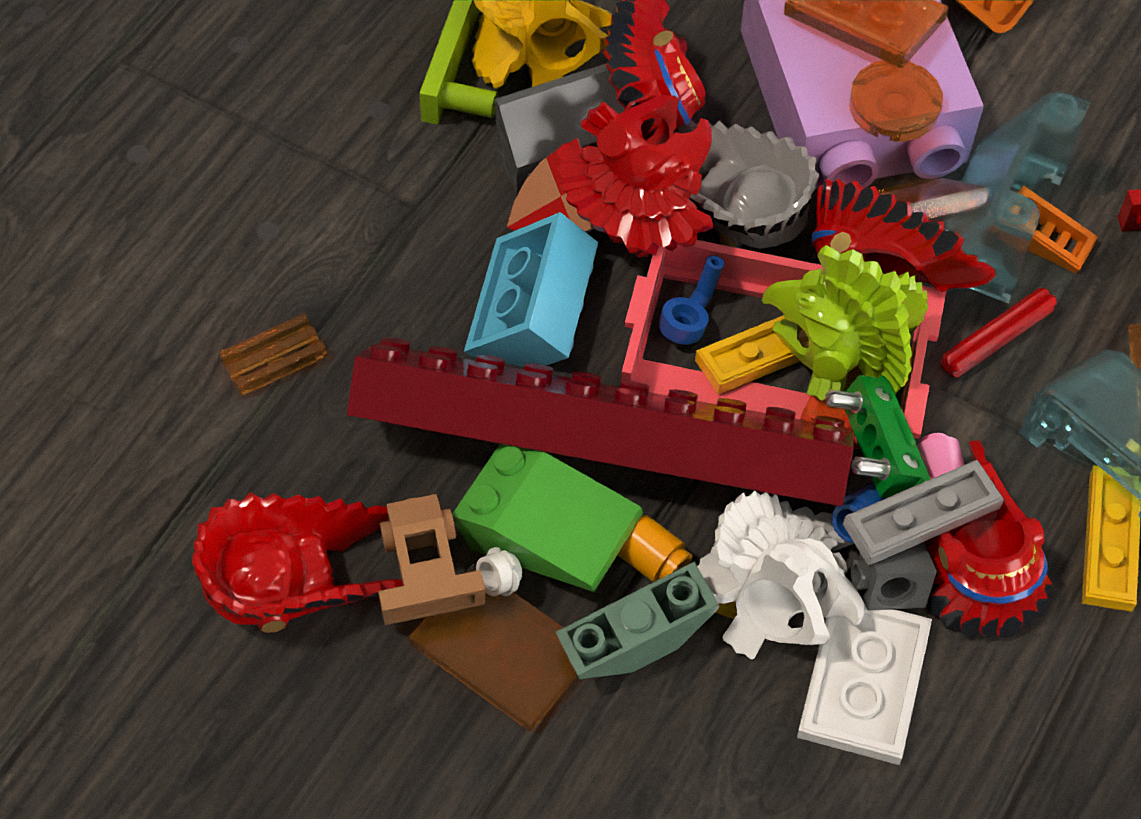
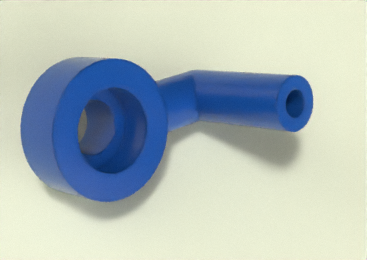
M714 255L708 256L696 289L689 299L677 297L668 300L664 304L658 320V327L666 338L677 344L688 345L698 342L703 337L709 320L705 307L713 297L724 267L723 259Z

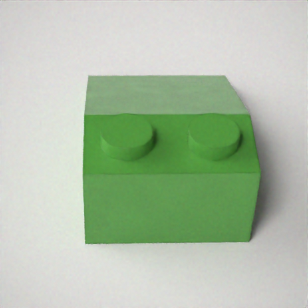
M500 443L453 512L452 517L471 551L486 556L489 549L498 547L501 551L506 550L515 555L524 569L594 592L644 512L641 506L544 451Z

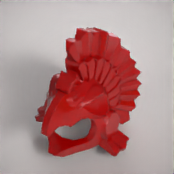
M658 95L620 114L607 103L601 102L597 108L589 110L587 117L580 122L582 128L597 137L598 147L586 146L579 150L563 144L556 150L561 161L557 167V171L562 177L560 187L567 194L566 200L568 204L577 208V214L581 219L591 222L596 230L607 233L613 242L624 243L629 253L636 252L637 257H648L649 254L656 255L659 246L670 251L675 250L678 244L686 248L694 246L697 240V233L706 232L713 228L711 216L697 210L696 205L689 200L691 194L697 196L702 184V175L699 174V170L704 164L711 148V126L708 120L700 118L698 126L693 131L684 134L675 132L673 134L679 98L676 96ZM653 117L661 118L660 125L655 133L645 141L641 130L643 122Z

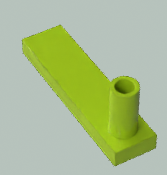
M454 0L419 93L421 121L438 125L444 108L493 118L495 115V99L498 98V92L454 83L480 11L473 0Z

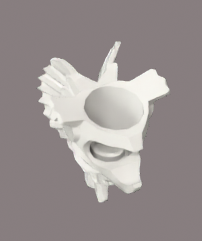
M756 491L752 492L749 496H745L743 493L736 498L735 503L732 501L726 505L724 513L719 516L718 527L715 530L716 542L711 552L700 559V564L697 567L718 603L725 604L736 601L737 616L723 635V640L731 644L736 653L745 654L750 659H754L764 639L779 643L825 644L829 640L830 635L823 617L843 616L851 620L854 626L861 622L864 614L862 598L854 585L845 576L847 572L845 560L839 552L834 553V551L853 543L843 540L835 532L832 525V514L821 512L818 515H814L808 507L792 511L788 501L779 502L777 494L769 496L767 492H764L760 495ZM804 613L802 628H791L788 626L789 620L795 614Z

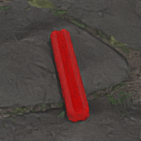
M1047 288L1036 289L945 352L942 356L941 366L951 377H960L1052 313L1057 303L1055 296L1050 294Z

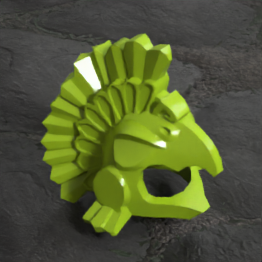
M825 245L817 255L823 270H811L804 274L802 280L776 282L765 290L762 297L763 304L776 306L785 316V319L774 323V333L804 365L813 370L806 392L807 395L816 396L821 402H824L828 390L844 391L847 373L857 366L865 376L879 378L881 375L885 376L889 380L895 395L900 390V387H903L908 381V374L912 370L909 359L913 355L910 347V334L924 320V315L928 310L927 290H922V282H915V275L909 278V272L898 276L895 271L883 274L878 262H865L861 253L852 249L840 254L837 250ZM801 329L805 331L809 338L808 348L802 347L798 340V334Z

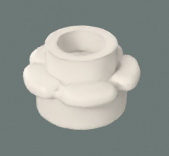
M494 547L489 549L486 556L481 557L477 561L476 571L481 570L485 592L488 595L497 596L501 594L502 596H509L518 589L519 581L522 578V567L515 555Z

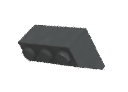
M606 64L495 99L497 157L517 195L525 180L538 164L563 144L579 138L582 147H598L597 137L580 126V122L587 117L589 110L595 109L601 102H605L618 114L624 111L625 108L616 101V90L608 81L611 73L605 67Z

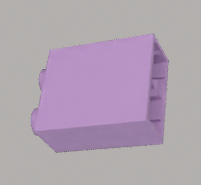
M744 0L741 33L778 139L792 137L795 146L807 147L808 155L816 158L815 171L819 173L816 189L823 185L824 180L830 179L832 182L840 179L845 184L857 180L862 188H866L876 178L914 172L918 177L924 179L939 178L955 171L963 163L968 162L984 105L940 0Z

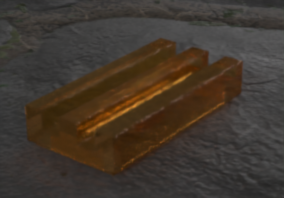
M303 313L219 352V355L237 390L243 396L327 357V352L323 342L319 341L314 327L310 326L309 319ZM309 344V347L283 358L284 354ZM264 363L268 365L244 377L241 375Z

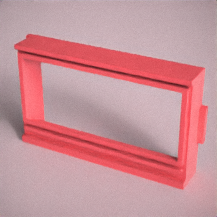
M696 240L694 246L687 248L678 244L677 248L673 251L659 246L657 254L652 256L647 277L637 275L625 320V327L632 328L633 331L622 368L621 381H635L650 386L649 392L668 395L671 389L690 391L698 394L697 401L717 404L718 398L735 399L747 403L746 410L766 413L767 407L789 409L796 412L795 419L815 422L816 416L834 417L845 421V428L852 429L844 409L827 406L825 401L821 402L816 396H809L807 393L754 382L746 383L718 395L702 371L643 359L664 278L697 285L707 257L714 255L724 261V267L716 289L762 298L765 290L770 285L787 280H802L804 274L811 270H823L822 265ZM923 285L922 290H927L928 310L924 315V320L914 330L911 345L913 355L909 359L912 370L908 374V381L904 385L900 405L916 439H920L930 386L920 383L928 340L937 342L946 291L941 293L933 287ZM853 432L854 448L860 449Z

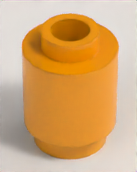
M644 515L639 519L618 553L619 557L652 582L689 565L693 557L692 554L685 550L686 544L648 515Z

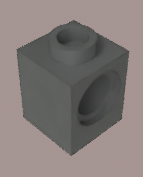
M924 542L870 566L867 565L861 553H859L858 559L853 560L851 565V581L856 590H860L867 611L926 607L935 579L936 569Z

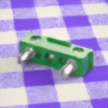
M859 375L846 392L828 390V393L825 395L826 405L845 410L863 454V457L857 456L852 461L851 468L853 473L871 476L880 498H889L931 479L903 410L900 408L892 386L885 376L881 375L879 378Z

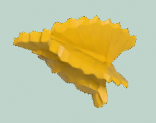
M473 0L476 7L483 14L479 18L480 27L475 35L476 42L472 49L474 54L472 63L478 77L483 76L485 84L492 82L494 89L503 86L509 72L513 73L519 70L524 63L528 65L529 75L532 78V87L562 78L563 75L576 70L606 47L604 40L609 35L601 31L600 28L608 27L611 24L612 13L581 0ZM585 39L583 49L575 57H568L565 54L570 45Z

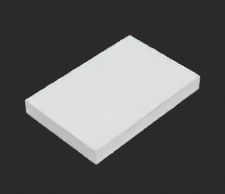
M863 601L864 614L858 625L854 626L851 620L843 616L834 615L827 617L825 620L830 638L827 643L819 645L797 738L900 765L932 619L895 609L867 611Z

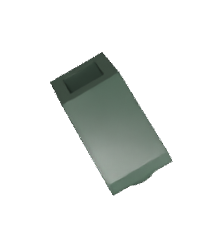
M692 562L555 633L579 679L632 673L679 649L719 609V604L696 563Z

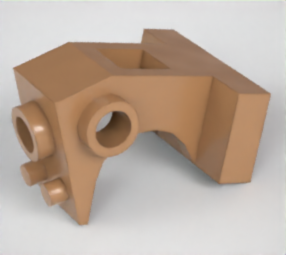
M437 494L386 504L389 521L380 523L385 553L394 551L395 556H397L403 586L379 591L384 625L484 605L485 586L481 570L455 575L448 540L456 539L453 517L450 509H440ZM433 545L434 548L437 547L438 559L410 564L409 550Z

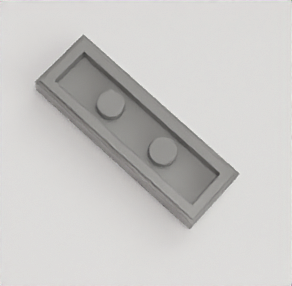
M975 460L845 516L843 526L867 565L870 566L1000 509L1004 499L979 461Z

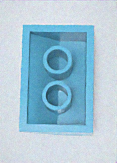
M561 212L496 238L464 352L470 357L475 358L477 355L500 357L506 360V364L524 367L526 363L549 365L569 358L574 345L573 338L579 315L584 306L583 300L588 280L593 271V261L598 242Z

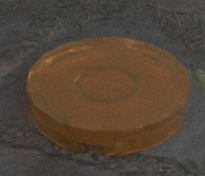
M887 59L873 62L859 71L851 85L849 109L854 121L867 133L878 137L879 133L884 136H890L889 141L903 142L918 139L933 129L942 110L943 92L937 79L925 68L910 61Z

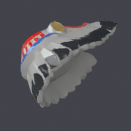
M691 120L689 125L678 126V133L691 132L698 124ZM720 121L714 126L710 124L712 130L711 148L702 165L709 173L703 179L697 196L691 194L689 200L696 205L697 210L711 216L713 222L712 229L718 233L719 242L722 245L741 248L745 245L762 249L777 247L794 239L807 224L809 204L816 193V184L819 178V173L815 171L816 158L808 155L807 147L795 146L792 137L778 139L773 131L761 134L752 126L744 129L738 124H734L728 129Z

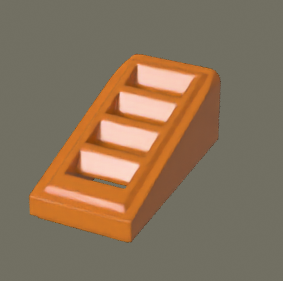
M1024 185L1009 199L991 229L992 232L1001 238L1075 274L1081 269L1098 239L1097 235ZM1018 214L1026 217L1024 221L1018 217ZM1036 222L1043 225L1040 231L1033 227ZM1053 231L1060 233L1055 242L1049 238ZM1069 239L1077 242L1071 253L1064 249Z

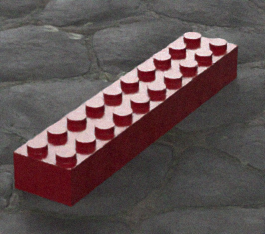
M382 338L381 344L375 343L355 356L347 415L843 506L854 441L853 430L845 428V421L838 418L816 416L815 422L795 419L796 412L779 407H767L766 413L746 410L747 403L729 398H718L717 404L697 401L698 394L678 389H671L668 395L649 392V385L635 381H621L620 387L602 384V377L585 372H573L572 378L553 375L552 367L541 364L526 363L524 369L505 366V359L491 355H477L476 361L458 358V351L447 347L430 346L429 352L410 349L411 343L409 341L396 338Z

